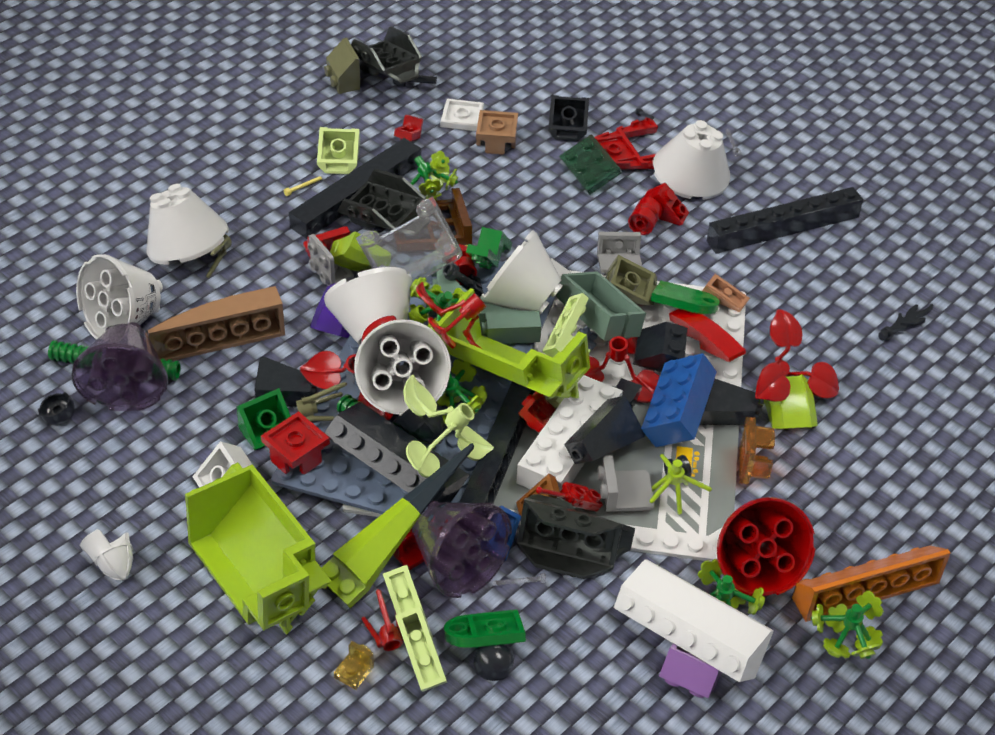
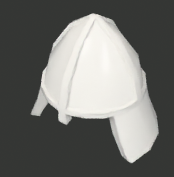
M98 529L88 534L80 544L81 549L89 555L95 565L105 575L114 580H126L133 562V547L130 544L129 533H124L120 538L111 543L108 542L104 534Z

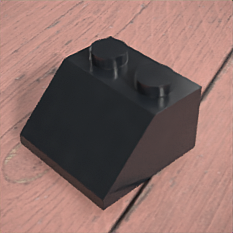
M663 322L643 328L640 337H636L633 364L662 372L665 362L685 358L688 328L670 322Z

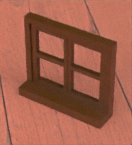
M451 188L452 199L425 201L426 211L449 210L451 216L449 219L430 220L424 227L427 229L429 237L406 239L404 232L392 230L397 251L473 244L472 224L460 188ZM454 226L456 235L434 237L432 227Z

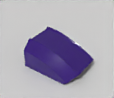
M333 283L326 288L317 306L310 328L349 338L350 334L325 305L324 296L336 284Z

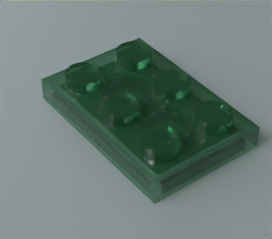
M592 134L559 156L564 165L589 195L622 174L620 167Z

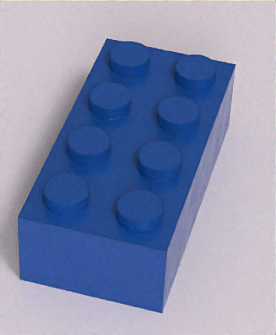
M703 353L665 362L641 428L655 447L695 439L717 373Z

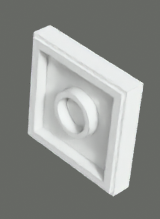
M447 99L440 127L476 131L479 112L484 110V103Z

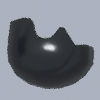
M66 392L63 394L56 393L47 396L41 402L38 413L47 424L58 426L72 418L75 406L72 398Z
M507 644L478 647L473 662L476 673L483 679L490 681L505 679L514 664L513 650Z

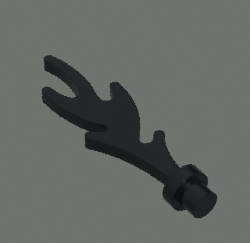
M915 304L907 311L905 317H902V314L899 313L897 320L891 327L885 326L881 329V332L878 333L879 339L889 340L896 332L906 331L907 327L925 323L926 318L923 316L927 315L934 305L930 304L926 309L916 311L918 305Z

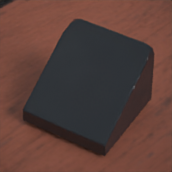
M621 378L615 388L623 390L622 396H626L630 406L634 407L643 386Z

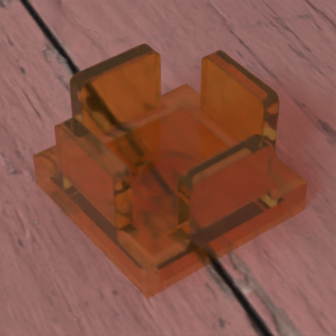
M746 417L739 448V484H749L751 477L769 479L773 466V460L768 459L766 456H757L755 454L756 448L774 449L775 430L771 427L756 426V418Z

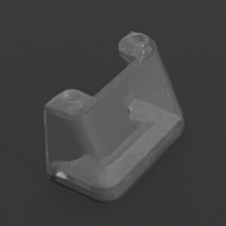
M433 196L419 203L416 209L417 217L388 233L379 236L376 231H365L362 235L356 237L372 269L381 267L405 269L407 274H411L413 283L415 279L419 277L426 278L443 269L446 264L454 263L460 259L462 250Z

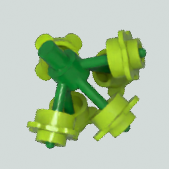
M425 277L415 279L410 286V297L421 299L416 291V287L421 282H424L427 294L441 309L455 305L459 298L466 293L461 288H456L454 293L449 291L443 293L441 286L438 284H434L429 289L430 284L426 282ZM411 304L408 316L410 320L424 324V322L428 321V312L432 309L428 305L427 308H424L422 305L416 306ZM437 314L434 320L438 323L443 317Z

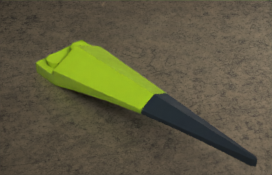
M473 443L465 447L430 475V477L333 553L334 556L322 567L331 579L327 587L349 608L354 606L370 590L416 521L458 467L473 451Z

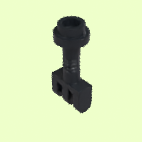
M448 263L444 266L443 274L446 279L450 281L456 279L466 285L468 290L470 288L474 289L479 298L484 294L480 278L474 274H470L467 277L459 271L460 268L455 263Z

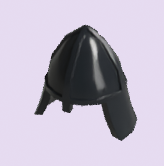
M407 409L392 422L418 441L426 444L433 443L445 431L444 420L441 415L429 418L425 414L419 417L410 409Z

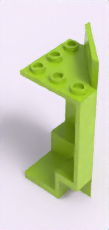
M470 288L459 298L457 303L463 299L466 301L475 293L474 289ZM462 307L447 312L438 322L439 326L446 328L461 315L459 309ZM464 317L446 333L456 344V347L452 349L444 342L449 355L548 397L558 396L560 398L573 397L579 399L578 381L590 368L587 334L578 332L561 352L558 351L554 357H550L533 349H530L528 353H524L483 336L479 318L475 321L470 333L474 342L481 348L469 344L462 331L466 330L472 318L467 320Z
M237 462L230 466L222 478H218L185 494L188 543L248 625L257 621L264 631L279 624L287 635L293 628L291 625L292 621L298 614L300 616L305 614L315 602L313 596L319 589H325L330 584L331 579L315 560L316 543L253 464L242 468Z

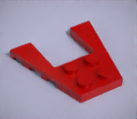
M647 117L642 121L637 119L632 121L631 125L627 127H617L615 132L610 134L605 132L590 138L588 146L604 169H654L652 165L656 154L640 156L628 138L657 133L658 126L654 120Z

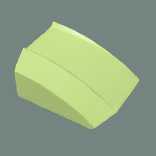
M320 127L317 165L324 173L349 174L357 167L360 145L359 129Z

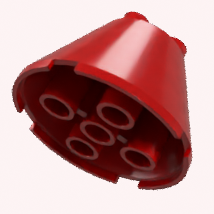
M765 497L745 503L727 518L719 534L717 559L722 574L730 575L733 578L732 582L735 588L749 596H752L755 589L760 587L764 589L762 596L779 595L790 590L796 583L802 580L812 564L815 555L813 538L815 533L813 526L806 514L787 500Z

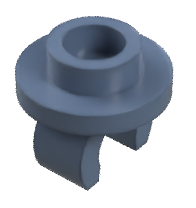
M587 326L583 329L580 328L577 333L587 334L588 349L593 350L597 345L594 341L598 335L591 332Z

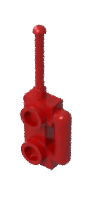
M564 482L560 492L543 489L542 487L536 488V493L560 497L574 507L598 511L603 506L600 501L601 495L596 490H589L588 487Z

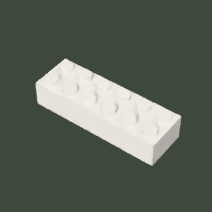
M584 375L578 381L579 399L573 397L563 399L518 463L516 484L532 489L548 473L556 477L559 490L562 489L561 486L564 482L572 483L585 463L574 464L564 444L607 399L622 396L623 390Z

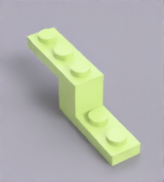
M580 293L569 297L542 351L546 355L554 357L558 351L561 352L572 340L573 336L571 334L577 328L576 323L586 310L585 305L589 298L585 294ZM547 396L546 398L554 408H558L564 399L558 396Z
M405 565L383 573L397 614L395 617L421 691L424 692L447 683L432 640L433 636L408 566Z

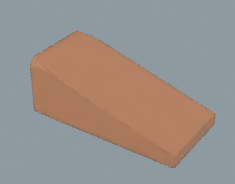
M714 274L702 290L716 296L720 301L719 304L737 312H740L750 299L716 274Z

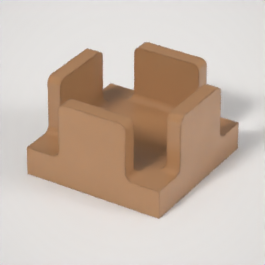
M480 110L476 130V145L480 146L481 140L485 141V153L505 154V143H511V148L515 149L518 113Z

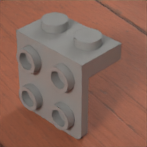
M598 232L597 257L600 272L606 274L618 255L642 266L640 258L641 233Z
M314 234L309 235L308 249L311 258L309 259V265L313 271L319 274L324 284L330 286L346 278L347 282L354 279V274L349 269L334 263L332 254Z
M603 456L602 466H598V480L602 481L600 494L601 499L605 500L606 512L652 510L654 503H650L649 500L653 493L648 471H615L613 456Z

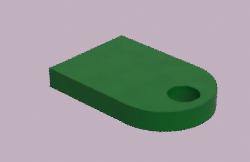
M662 280L651 296V301L700 314L716 313L720 303L719 299L710 293Z
M518 609L461 615L448 620L444 625V638L446 642L457 647L472 648L526 642V634Z

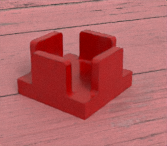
M299 411L261 435L262 443L270 450L271 462L284 474L290 472L289 466L294 469L298 465L302 474L308 473L321 464V450L330 444V437Z

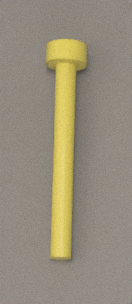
M319 176L293 188H285L284 194L290 196L291 192L322 180V177Z

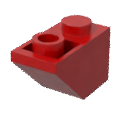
M666 182L648 190L644 196L652 197L661 204L663 212L659 220L680 226L689 214L686 206L682 204Z

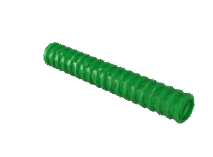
M53 340L48 348L49 359H56L59 362L63 360L65 363L70 362L71 364L76 363L78 365L83 363L84 366L110 368L113 371L117 369L119 372L124 371L131 374L137 372L138 375L144 373V376L151 375L154 378L157 376L160 379L164 377L166 380L171 378L172 381H176L179 378L181 371L180 362H173L170 359L166 361V359L162 358L158 361L159 358L156 357L153 362L151 356L146 358L145 355H141L139 357L138 354H125L122 351L119 353L116 350L112 352L110 349L105 351L104 348L78 346V344L68 342L65 344L62 341L58 343L56 340Z

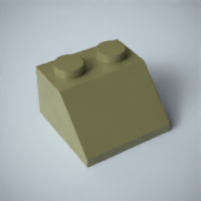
M343 38L326 57L327 65L324 66L326 76L330 77L332 87H335L339 94L360 90L359 57L349 40Z

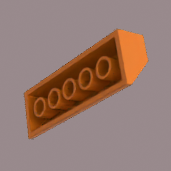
M930 545L922 548L917 547L908 552L892 554L880 560H870L859 566H849L834 573L828 572L820 577L803 579L796 583L792 599L805 622L811 621L812 611L817 610V604L823 605V615H829L828 609L836 607L838 604L846 605L847 609H851L853 604H859L856 598L859 595H863L865 591L873 592L875 597H879L881 600L939 584L951 553L948 549Z

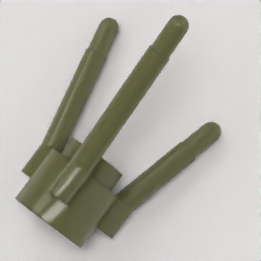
M226 234L223 236L224 241L211 252V256L218 254V257L206 275L207 278L212 275L221 259L227 254L226 250L232 245L230 237Z
M342 382L309 397L301 398L302 400L296 401L298 411L311 422L333 421L334 416H314L315 413H318L317 404L342 397V392L328 396L325 395L347 386V383Z

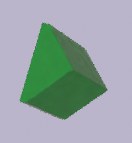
M279 388L236 406L239 430L254 450L265 446L262 443L261 435L291 417Z

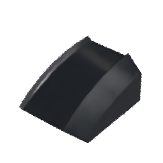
M551 95L548 131L555 140L579 141L587 134L590 98Z

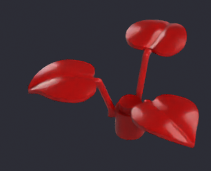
M421 282L416 287L418 295L426 305L441 317L447 312L462 307L459 309L461 315L446 328L440 327L432 317L427 318L431 327L437 334L441 335L443 341L454 349L456 344L446 333L464 317L467 320L472 318L466 330L462 331L469 344L481 348L474 342L470 333L472 326L479 318L478 314L487 307L479 296L474 293L466 301L463 299L455 305L441 309L429 297L425 290L424 282Z
M782 309L776 310V314L770 324V337L777 346L785 347V350L775 357V362L767 364L762 369L756 386L755 398L773 402L785 400L789 396L791 389L790 381L786 377L800 376L801 374L810 377L807 384L815 396L827 399L838 395L839 383L834 368L826 362L815 363L812 366L811 372H790L789 364L783 361L782 358L790 351V346L797 347L801 344L803 337L802 328L792 314Z
M393 315L385 316L372 322L363 332L362 341L373 329L386 322L397 320L396 317ZM322 351L315 354L308 362L302 365L300 371L313 385L321 389H328L340 384V373L348 370L355 375L354 363L356 354L350 355L346 359L344 367L341 368L342 362L338 355L331 351ZM360 392L358 401L385 419L390 420L392 418V413L377 409Z
M616 336L608 341L610 352L606 353V358L601 366L596 358L589 356L590 368L584 374L585 376L603 382L604 374L601 370L605 369L610 358L615 362L626 361L633 378L631 382L643 386L637 402H651L660 376L654 371L647 369L642 370L638 376L634 373L628 353L634 354L636 337L625 339L624 337Z

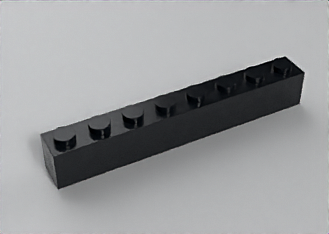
M405 138L398 141L289 212L290 228L306 239L309 235L317 234L320 230L343 216V214L337 212L344 199L349 200L368 181L374 169L404 176L409 171L418 167L414 159L421 156V148Z
M854 187L709 222L706 241L715 254L859 218L863 198Z

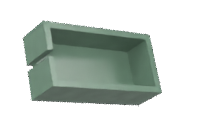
M598 271L562 274L560 284L563 287L559 290L556 297L565 306L569 297L580 293L585 294L589 299L585 305V312L579 318L587 327L598 334L602 340L610 341L616 336H621L625 339L640 337L646 312Z

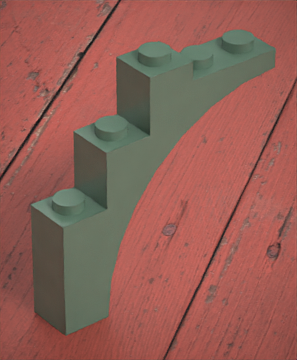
M444 254L435 255V264H431V275L436 278L432 279L433 284L429 286V289L434 284H438L441 286L443 293L446 291L454 293L456 288H461L462 291L467 292L455 279L450 281L444 277L443 268L446 265ZM484 302L487 307L478 314L483 336L502 344L540 342L541 320L539 311L516 310ZM430 311L431 316L437 315L435 311Z

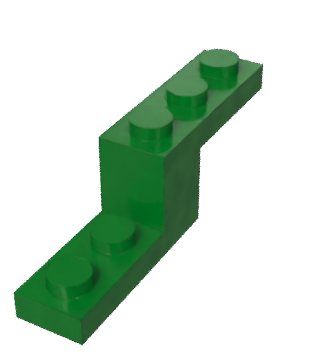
M482 227L478 245L468 244L466 253L480 268L491 270L492 267L498 268L501 253H504V250L511 251L512 242L503 231Z

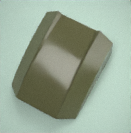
M618 255L610 265L605 278L635 304L654 305V302L651 301V296L657 287L656 274Z

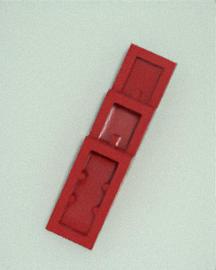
M677 309L669 313L671 322L688 328L687 336L699 341L701 350L727 362H731L746 354L744 347L722 327L705 315L683 309Z

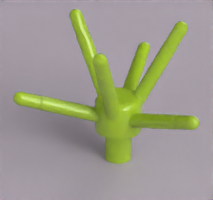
M661 454L660 458L668 467L667 475L651 487L652 492L657 488L659 489L649 502L654 503L670 484L675 485L677 512L682 514L681 483L687 486L689 482L709 492L712 488L684 475L685 471L681 460H674L673 464H671L665 455Z

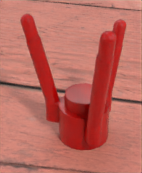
M378 589L376 594L385 625L381 626L378 635L366 617H362L361 620L375 639L378 648L383 647L385 651H393L401 647L404 640L397 619L396 626L390 622L381 590Z

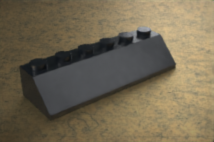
M361 402L337 414L324 432L330 437V440L408 493L427 479L421 476L418 470L414 469L406 455L407 445L411 441L418 440ZM431 450V453L439 459L440 467L448 462L447 459ZM458 467L428 507L443 515L446 511L445 509L448 508L469 477V474ZM443 503H446V504H447V505L443 506L442 509H441V507L437 508V506L440 505V504H443Z

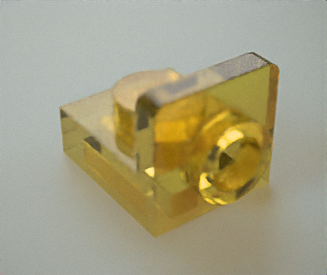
M352 641L348 645L349 654L334 671V678L357 690L374 668V655L367 646L359 645Z

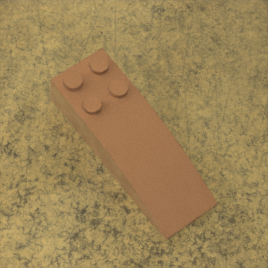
M276 286L218 299L192 308L148 330L151 352L153 354V350H156L155 354L158 358L174 361L284 336L283 303Z

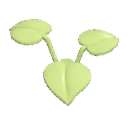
M414 374L408 378L403 394L407 406L413 413L419 417L426 414L429 418L447 414L445 423L448 428L428 448L419 441H411L406 447V455L414 469L418 470L421 476L428 478L440 468L439 459L431 453V450L452 430L456 432L455 437L458 438L457 445L461 451L473 443L474 449L468 455V458L471 460H480L493 450L494 447L466 426L474 419V412L469 405L461 403L456 408L450 406L447 409L436 412L437 404L429 391L416 380Z

